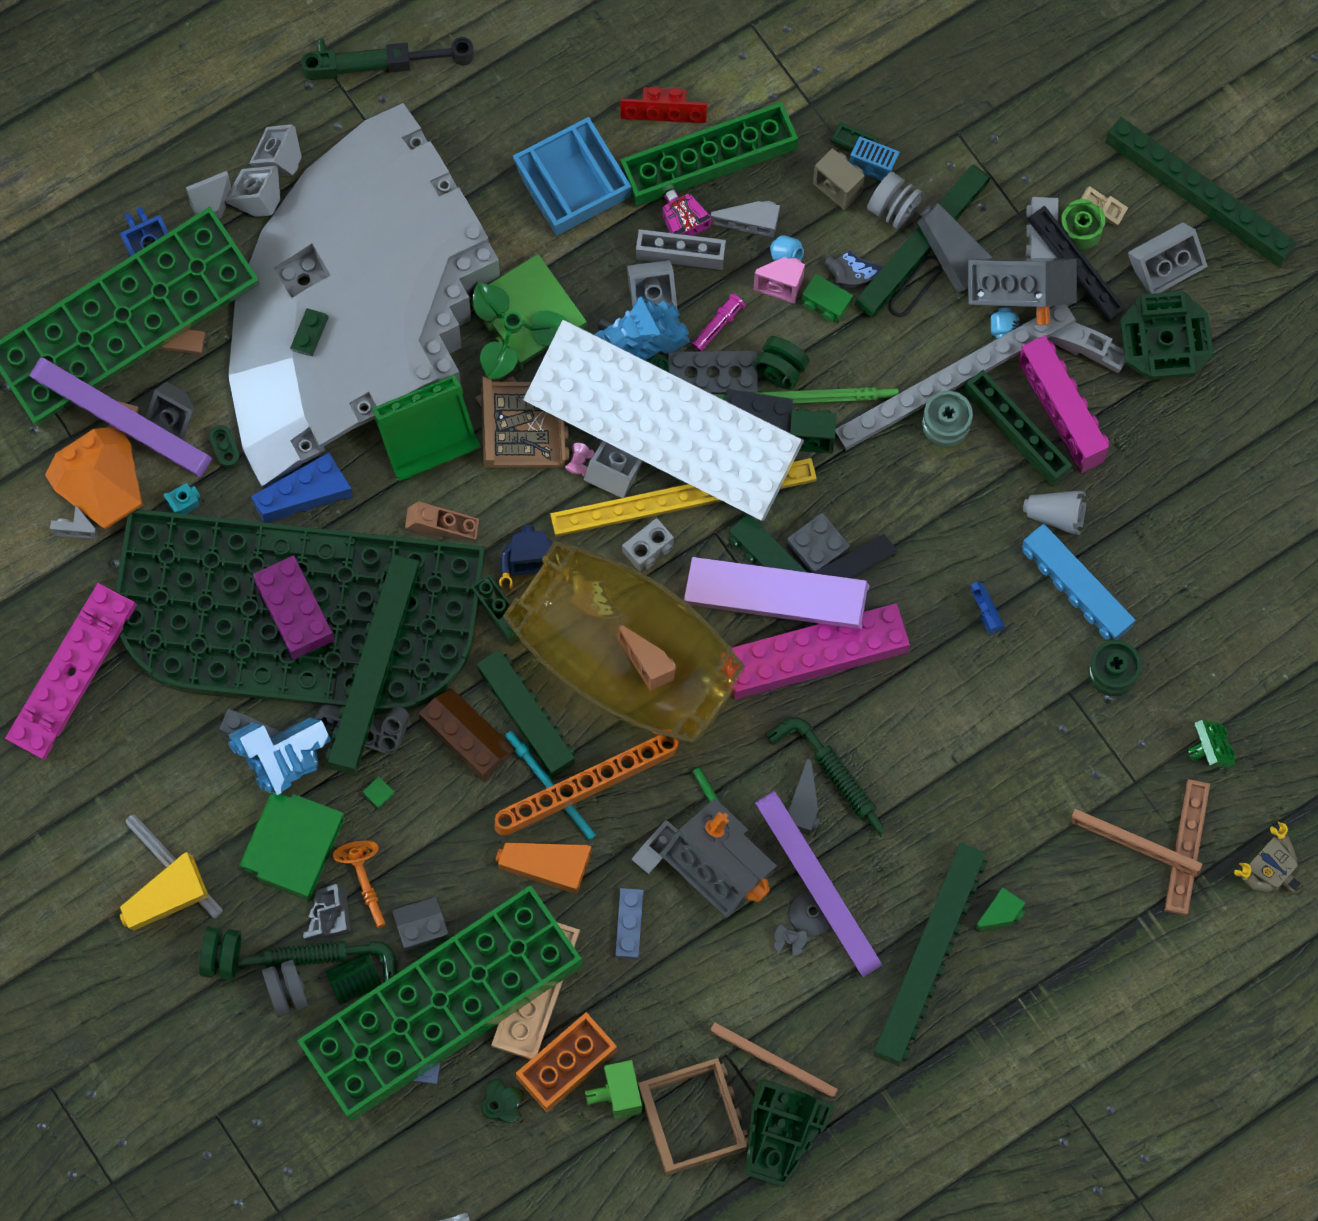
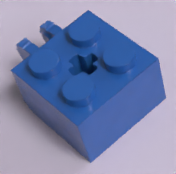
M142 207L137 208V214L143 223L135 226L132 216L129 213L124 214L130 229L121 232L120 237L130 257L144 249L147 242L153 243L169 233L160 215L148 220Z

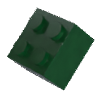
M805 408L792 410L790 433L804 440L799 451L833 454L836 413H832L829 410L812 412Z

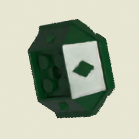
M1185 291L1141 294L1120 320L1125 365L1150 380L1195 376L1213 357L1214 352L1208 313L1192 300ZM1166 337L1170 339L1171 342L1164 343L1161 340V338Z

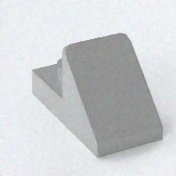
M77 506L75 507L73 522L68 519L51 520L50 530L53 536L97 540L98 538L95 528Z

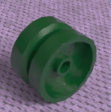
M770 336L763 345V352L759 353L754 360L753 367L761 377L775 386L788 390L794 389L800 379L799 374L804 373L810 359L802 349L792 342L781 337Z
M1110 640L1101 644L1095 650L1088 668L1092 686L1107 696H1120L1128 693L1134 687L1141 670V658L1137 650L1129 643L1121 640Z
M207 926L200 952V976L212 978L218 970L220 979L234 980L241 951V930L228 929L223 936L220 927Z

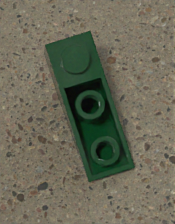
M489 574L470 586L495 627L510 647L529 634L528 625Z

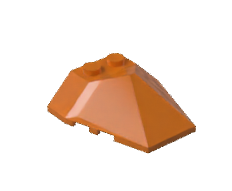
M115 427L93 429L57 452L45 474L57 494L69 501L74 507L77 506L86 516L104 529L109 528L143 505L139 482L135 472L136 466L133 461L131 443L125 433Z

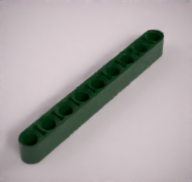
M974 164L971 165L939 204L957 221L985 189L991 177ZM920 227L913 232L857 298L855 306L871 318L877 315L923 259L931 252L932 248Z

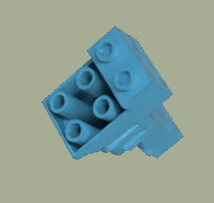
M642 296L637 299L631 311L627 310L625 312L624 318L616 319L615 323L608 326L604 331L599 330L594 334L643 360L649 359L660 351L668 355V352H674L690 342L687 336L689 331L684 323H680L678 319L680 314L674 304L671 305L666 301H662L656 305L652 300H647Z
M307 718L271 738L264 725L253 722L228 735L231 740L228 743L232 752L246 757L252 770L255 769L258 775L256 781L261 790L275 795H279L282 791L291 786L290 782L300 779L304 774L316 771L319 765L316 749L323 747L331 741L322 720Z

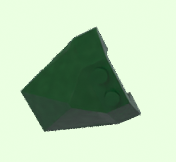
M761 1079L752 1102L745 1174L784 1187L800 1165L799 1160L806 1150L812 1148L814 1138L826 1128L834 1104L770 1080Z

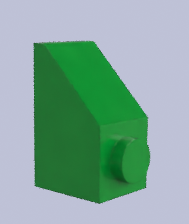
M1002 888L977 923L975 930L982 932L1011 927L1014 921L1019 923L1026 913L1023 910L1026 903L1005 888Z

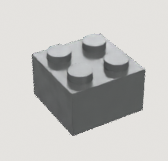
M823 513L787 538L786 548L807 573H814L848 554L850 551V545Z

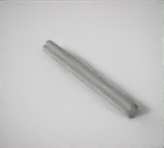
M135 814L126 819L125 822L128 827L166 868L176 860ZM210 895L208 898L199 901L213 918H217L223 912L222 908Z

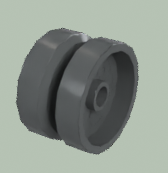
M293 959L281 964L284 978H279L278 972L273 966L262 970L278 1018L289 1014L290 1008L287 999L290 998L295 1010L300 1011L309 1008L304 994L306 990L300 972L297 973Z

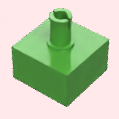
M632 1060L604 1066L607 1084L602 1088L585 1090L587 1104L590 1105L603 1101L611 1102L614 1120L641 1115L642 1103Z

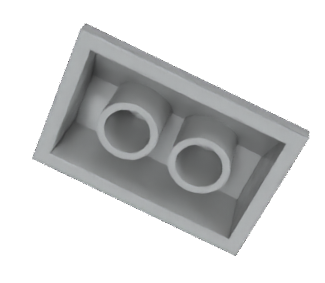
M1185 223L1173 227L1128 252L1134 272L1149 294L1161 293L1208 267L1196 230Z

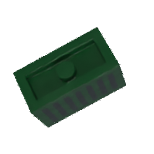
M368 953L325 971L339 1004L381 985Z

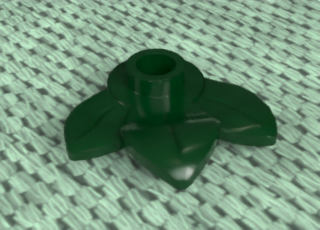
M496 1079L486 1089V1098L481 1105L482 1113L489 1119L499 1118L507 1123L515 1122L522 1117L516 1107L522 1101L524 1092L516 1087L505 1088L503 1080ZM490 1104L496 1105L497 1109H491Z

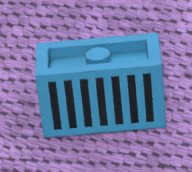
M859 136L850 155L849 163L853 166H858L864 175L882 181L893 170L900 152Z

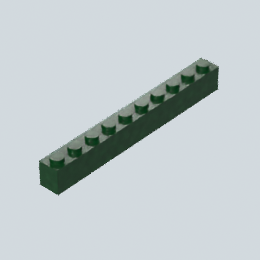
M1120 117L1108 131L1106 144L1280 268L1292 254L1297 243L1295 240L1126 119Z
M393 554L391 561L386 562L384 574L387 575L385 581H381L379 584L378 594L380 597L378 602H374L371 615H374L372 623H367L365 630L367 639L365 643L360 645L358 656H361L359 664L355 663L352 671V677H354L353 684L348 685L345 694L348 700L346 706H341L339 713L341 722L339 727L335 726L332 739L335 740L333 748L329 747L326 754L329 769L355 776L357 774L419 574L420 565L418 560Z
M960 842L873 1056L900 1066L901 1061L906 1062L911 1051L907 1047L910 1039L915 1041L920 1029L916 1026L919 1018L924 1019L928 1006L924 1005L927 997L932 999L937 987L933 984L935 977H941L945 964H942L944 955L949 957L954 945L950 943L953 935L958 936L962 923L958 922L961 914H967L971 902L967 901L969 894H975L979 882L976 881L978 872L983 874L988 861L984 860L985 852Z

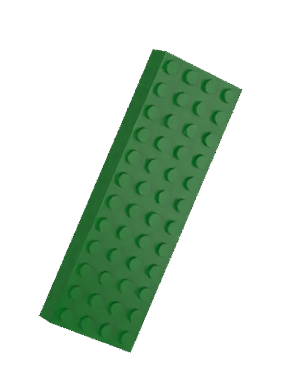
M208 207L0 340V373L37 427L73 404L71 401L29 377L40 357L96 389L259 285V279L212 208Z
M530 885L297 1040V1042L350 1122H352L584 966L583 960Z

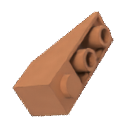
M417 502L408 507L405 529L425 535L476 540L479 519L423 502Z

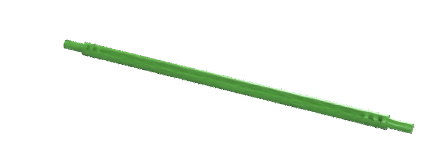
M876 387L753 392L793 399V404L877 400V398H890L899 394L898 388L876 389ZM713 394L721 399L724 398V394Z

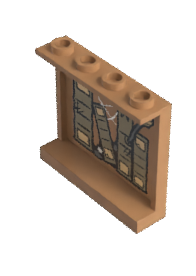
M482 377L481 410L484 468H563L565 461L569 460V447H565V439H568V426H564V420L548 412L545 413L544 410L523 400L532 382H492L491 379Z

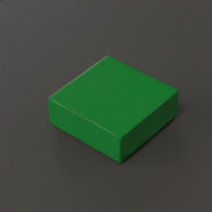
M378 777L363 791V795L380 809L395 795V792Z

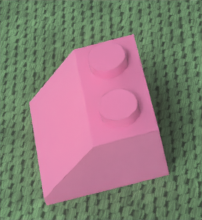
M783 257L760 267L755 271L753 290L795 304L803 283L805 264L796 258L789 259Z

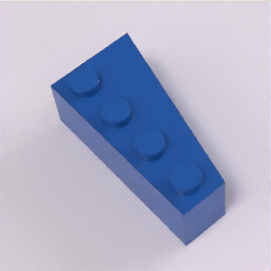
M327 453L251 497L257 512L264 523L291 516L296 512L312 510L313 507L323 504L329 505L337 500L353 498L351 487L333 458Z

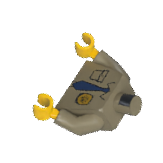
M1278 822L1280 826L1279 831L1274 827L1270 828V832L1277 835V839L1273 837L1250 864L1239 863L1242 866V872L1240 870L1234 871V874L1241 876L1252 890L1275 893L1283 885L1290 892L1294 893L1302 884L1292 875L1298 867L1297 856L1287 834L1288 828L1284 823Z

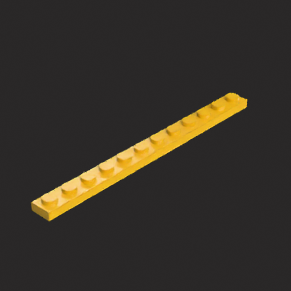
M812 458L793 462L780 489L816 482L817 478ZM687 484L550 514L555 537L722 502V500Z

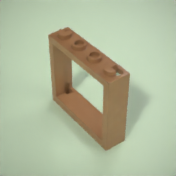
M718 1058L638 1083V1090L666 1176L747 1150L748 1134L746 1129H741L739 1121H742L739 1107L734 1108L732 1099H735V1094L732 1086H727L725 1077L728 1076L724 1063L720 1064ZM713 1071L737 1144L674 1164L650 1091Z

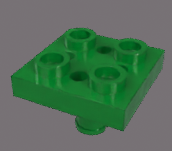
M1207 720L1194 723L1201 743L1188 749L1189 753L1193 752L1190 755L1191 759L1197 761L1206 756L1210 766L1224 768L1235 766V752L1229 746L1226 738L1228 737L1226 728L1221 723Z

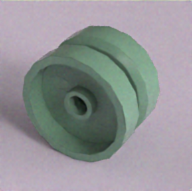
M941 391L933 395L926 403L922 420L923 432L935 445L943 447L955 446L963 442L967 437L973 417L972 406L967 398L957 392Z

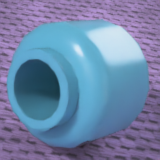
M781 235L770 246L774 261L783 257L802 260L804 249L798 239Z
M999 308V312L991 316V334L996 337V340L1019 327V315L1012 312L1011 308Z

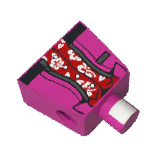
M671 190L664 195L668 204L663 207V217L669 233L695 236L711 227L710 215L691 194L679 197L675 190Z

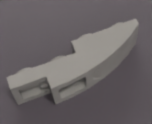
M1074 323L1047 338L1048 341H1052L1055 345L1076 356L1081 353L1116 373L1121 371L1125 363L1123 349L1111 343L1112 338L1078 323Z

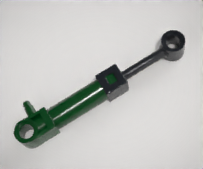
M466 37L456 38L451 48L409 52L408 43L387 44L384 49L335 53V50H326L324 39H318V51L304 54L301 58L303 74L307 79L320 80L338 78V74L384 69H389V73L410 71V61L452 57L456 64L465 66L472 62L474 52L471 40ZM461 49L467 50L466 53H459L458 51ZM311 64L317 65L315 68L308 67Z

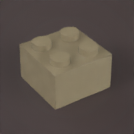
M832 148L815 165L813 184L845 211L863 193L865 175L858 166H853L849 163L843 153L837 152Z

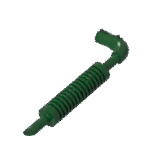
M798 717L786 720L781 719L780 724L765 733L768 740H771L772 745L787 734H793L795 731L805 736L817 752L814 755L815 760L822 766L830 780H833V784L841 791L840 793L849 802V805L857 813L860 820L867 818L882 838L883 824L874 814V811L877 809L876 805L871 802V799H868L869 796L866 795L865 791L863 792V788H860V784L855 781V778L852 777L853 775L844 766L845 764L842 763L839 756H836L833 748L830 745L823 746L813 733V727L806 720Z
M338 941V944L336 942L334 944L329 942V945L327 943H324V945L320 943V946L317 943L315 946L311 944L310 947L307 944L306 947L304 945H301V947L297 945V948L295 946H292V948L288 946L287 949L286 947H283V949L278 947V950L276 948L274 950L272 948L264 949V955L246 956L239 966L265 964L266 968L275 966V968L280 966L281 968L283 962L292 959L295 966L297 964L301 966L302 963L305 966L306 963L308 965H311V963L315 965V962L317 964H320V962L324 964V961L326 963H329V961L333 963L334 960L336 962L338 960L344 962L347 961V955L371 953V955H379L380 963L383 965V982H386L390 979V973L391 977L397 974L396 961H398V958L395 957L391 947L383 942L371 941L370 944L346 946V941Z

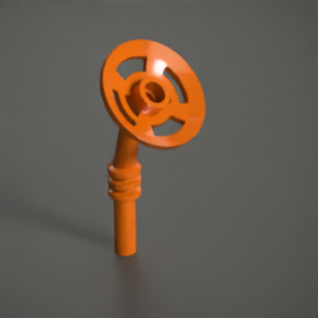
M368 840L344 844L333 852V858L337 862L351 863L355 867L363 890L361 894L365 904L369 906L377 928H382L386 924L377 904L378 897H376L374 888L370 886L363 865L365 860L378 852V844Z

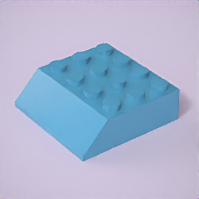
M589 117L513 155L514 162L525 187L555 236L631 198L630 183Z

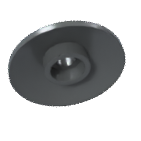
M810 891L804 892L795 898L790 907V920L797 931L806 930L807 936H820L831 928ZM811 908H815L817 910V914L811 915L809 913V910Z

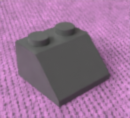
M436 897L392 910L405 954L449 940L447 928Z

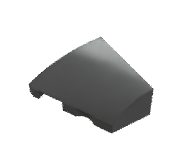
M335 884L318 889L314 898L315 905L309 914L311 922L308 932L304 931L303 938L311 940L351 932L346 888Z

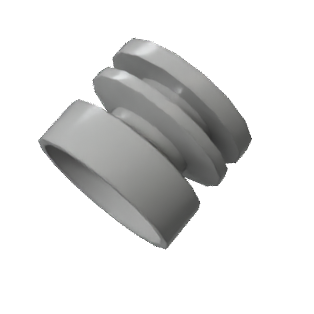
M891 171L874 191L867 209L878 217H882L888 211L886 222L891 224L894 221L893 227L900 230L916 213L924 192L920 189L914 191L915 186L909 184L902 190L905 179Z

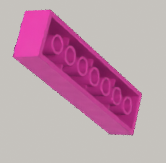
M897 603L863 612L862 629L818 624L723 650V661L735 700L908 653L910 643Z

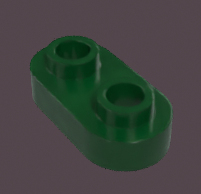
M224 425L213 427L209 433V439L219 464L224 468L235 467L239 463L240 455L231 431ZM219 436L225 437L223 441L217 440ZM226 456H233L231 460H225Z

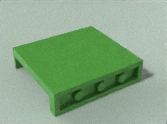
M539 254L488 284L503 289L509 296V308L501 314L517 312L522 320L533 326L532 317L539 311H552L564 316L570 323L587 330V321ZM496 316L493 321H483L489 332L493 331L497 336L495 338L496 342L504 345L507 333L504 328V319ZM524 326L521 327L519 332L510 335L507 346L516 350L518 356L516 365L521 371L524 369V363L550 347L538 344L533 337L534 331H530Z

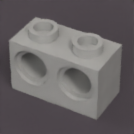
M656 518L622 545V552L640 572L644 568L649 569L656 562L655 559L661 554L664 556L673 549L674 537ZM656 536H660L664 539V541L661 543H655L652 539ZM638 550H644L647 554L643 557H639L635 554V552Z

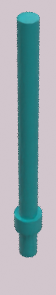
M513 731L508 732L505 737L515 748L514 752L518 757L524 759L546 788L555 785L531 755L529 747L525 743L522 744ZM573 805L564 809L589 841L596 836Z

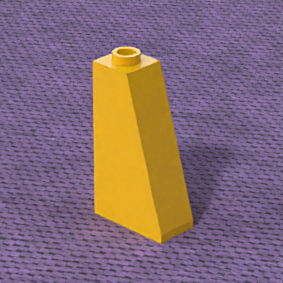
M188 852L182 854L120 907L122 911L120 919L125 927L128 926L129 929L135 931L209 897L193 855Z

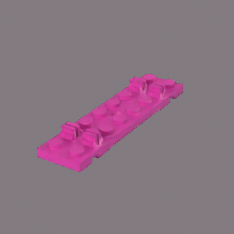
M97 583L5 737L7 741L45 761L54 746V740L60 736L77 704L123 630V624L126 619L129 620L137 604L134 601ZM74 668L76 670L75 674L69 676V670Z

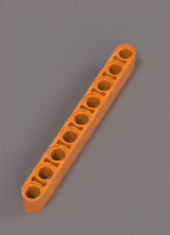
M670 732L658 735L499 811L495 816V831L502 836L510 835L672 758L677 751L678 738ZM669 742L673 747L666 749L662 746V743ZM647 751L650 752L653 755V757L647 759L644 758L641 753ZM624 761H629L633 764V766L631 768H625L622 766L621 763ZM610 771L613 776L605 778L601 775V772ZM588 780L592 783V786L588 788L583 787L581 782ZM563 790H569L572 793V795L570 797H564L560 794V792ZM549 800L552 805L544 807L540 804V801ZM527 809L531 812V815L524 817L519 812ZM507 819L511 824L505 827L500 825L499 821Z

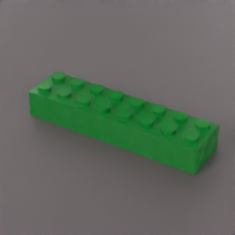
M779 102L620 159V168L631 185V196L635 206L638 207L663 198L671 190L680 192L797 150L798 137L783 103Z

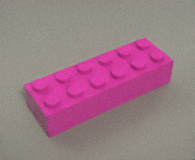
M1044 335L1023 345L1018 364L1080 473L1104 463L1110 445L1109 440L1105 434L1100 432L1096 417L1089 413L1086 399L1083 396L1080 397L1077 392L1078 387L1075 380L1069 378L1064 361L1058 359L1053 342L1048 341Z

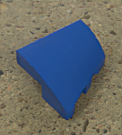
M980 582L971 584V592L981 610L980 618L989 635L1006 629L986 586Z

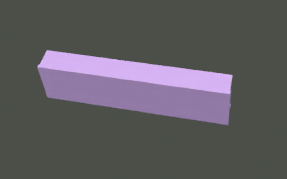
M692 557L684 601L690 606L862 629L861 623L867 590H869L870 585L865 580Z

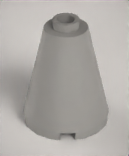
M1078 490L1030 495L1029 499L1024 501L1023 512L1027 513L1028 518L1074 535H1080L1081 532L1077 529L1078 527H1083L1086 502H1082V496L1086 497V492Z

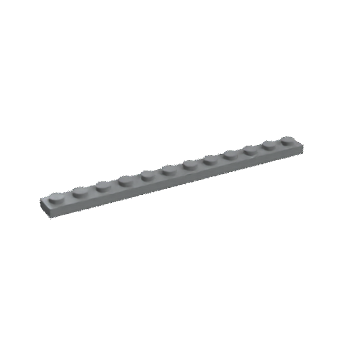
M1066 304L1058 305L1049 310V324L1038 325L1036 324V318L840 426L835 429V434L844 449L848 450L922 409L933 395L941 391L956 390L965 385L980 371L988 372L1020 354L1023 345L1044 335L1046 338H1049L1076 323V319Z

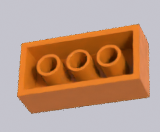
M586 1012L516 1072V1079L548 1113L616 1054L617 1046Z

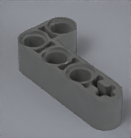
M323 705L314 719L322 720L327 733L333 735L335 726L339 727L341 722L339 718L341 707ZM393 707L384 721L374 718L370 728L371 733L368 735L365 746L386 754L394 753L404 739L409 720L408 712L402 707Z

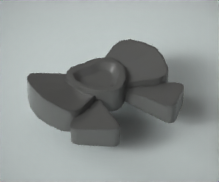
M780 924L775 931L776 942L773 945L780 952L785 942L788 944L793 943L792 955H799L803 951L801 948L806 944L807 932L806 930L798 932L790 930L783 924Z

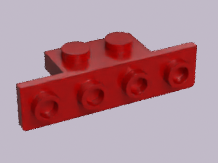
M643 87L642 100L621 99L620 118L706 123L707 103L686 102L685 89Z

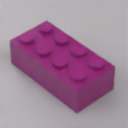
M294 556L253 574L255 584L293 660L334 641L332 631Z

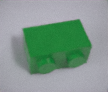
M815 274L802 293L801 303L809 311L820 313L825 320L829 322L834 321L839 324L852 304L853 295Z

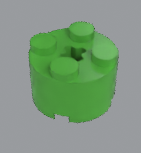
M1079 199L1071 202L1063 211L1060 225L1079 250H1086L1099 243L1105 226V214L1092 201Z

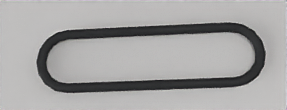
M928 256L923 259L889 303V309L893 315L902 317L908 314L940 274L943 267L937 257ZM927 260H936L939 263V270L905 312H895L892 304Z

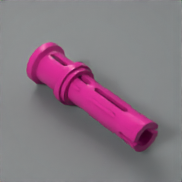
M733 293L729 295L730 299L717 309V315L691 342L695 350L698 352L703 351L727 323H731L734 320L733 317L738 311L746 307V304Z

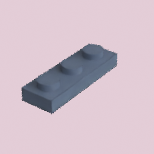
M620 888L616 958L639 959L643 890Z

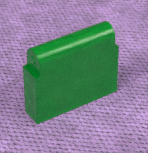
M270 793L238 867L249 874L257 876L258 881L262 884L310 902L344 823V813L295 794L288 797L283 794L275 795Z

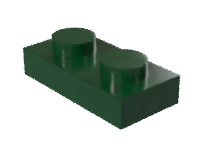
M306 308L291 344V350L313 357L329 316L326 313Z

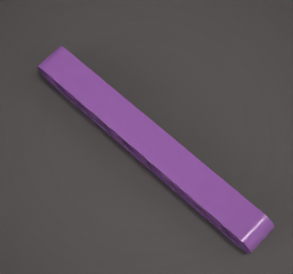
M42 357L39 358L29 375L35 381L200 478L212 460L204 452Z
M773 791L755 802L862 977L883 966L776 792Z

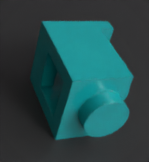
M185 483L172 492L163 495L172 513L188 514L200 506L198 498L201 496L194 485L189 487ZM187 495L186 499H184V500H181V499H180V498H182L183 496Z

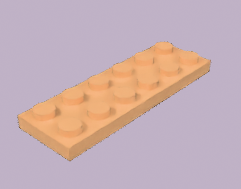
M558 923L575 948L580 930ZM563 980L498 1024L491 1045L492 1048L530 1060L535 1057L540 1051Z

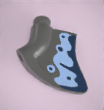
M850 249L836 259L828 256L824 260V266L828 267L827 270L835 277V285L844 289L856 288L870 283L883 269L880 265L860 259Z

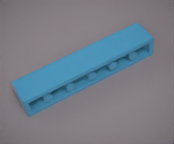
M1044 523L1023 541L1022 548L1025 556L1030 560L1033 559L1038 564L1041 573L1045 576L1048 575L1060 592L1064 591L1069 597V602L1075 608L1079 607L1084 612L1085 619L1090 624L1094 623L1100 629L1099 633L1105 640H1118L1133 627L1135 619Z

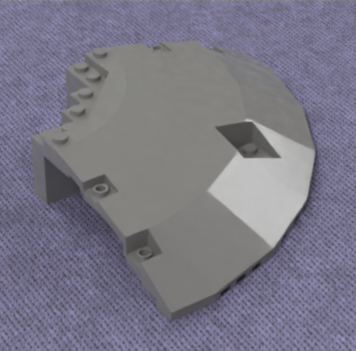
M404 103L362 122L304 171L260 233L249 266L259 279V285L235 300L228 376L242 449L262 489L269 487L281 480L283 476L301 468V464L321 455V452L325 451V445L350 430L375 419L372 408L452 375H455L460 383L459 370L450 353L462 348L459 326L471 321L469 299L472 298L478 282L488 285L500 278L499 260L489 243L483 227L460 188H457L449 170L431 141L427 142L421 127ZM418 141L420 145L414 146L413 143ZM447 184L448 188L442 189L441 185ZM306 276L310 279V282L304 286L298 283L299 278ZM306 308L326 313L329 316L313 357L294 352L290 348ZM362 406H367L368 410L361 411L360 408ZM304 444L310 445L308 449H302Z

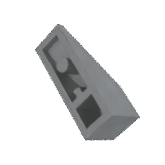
M757 201L711 212V225L774 238L780 205H776L771 201Z

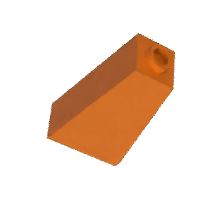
M505 843L503 849L499 848L495 861L498 862L499 870L577 894L591 855V846Z

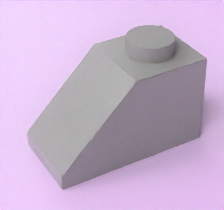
M665 820L634 855L632 860L649 874L663 859L661 853L678 829Z

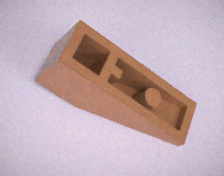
M625 626L619 627L617 639L650 691L674 680L676 665L672 658H668L665 651Z

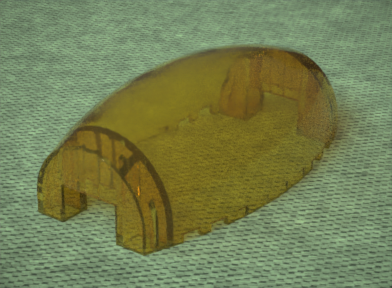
M554 541L542 558L543 566L520 599H514L503 615L505 621L524 646L548 671L587 702L639 729L665 738L695 745L713 724L737 687L745 670L743 663L735 655L728 643L720 637L718 632L698 612L662 584L640 571L619 561L604 557L602 554ZM623 625L665 651L668 658L673 659L676 665L673 681L651 691L649 690L617 639L620 626Z

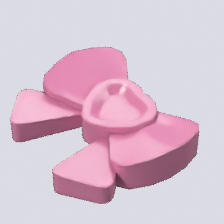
M575 443L572 445L573 454L571 462L566 465V469L572 474H582L585 477L588 467L582 463L585 462V459L591 460L595 453L593 450H589L585 444Z

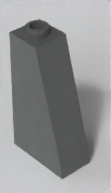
M939 203L933 206L928 205L920 213L922 217L917 223L954 289L957 292L964 291L968 288V260L992 257Z

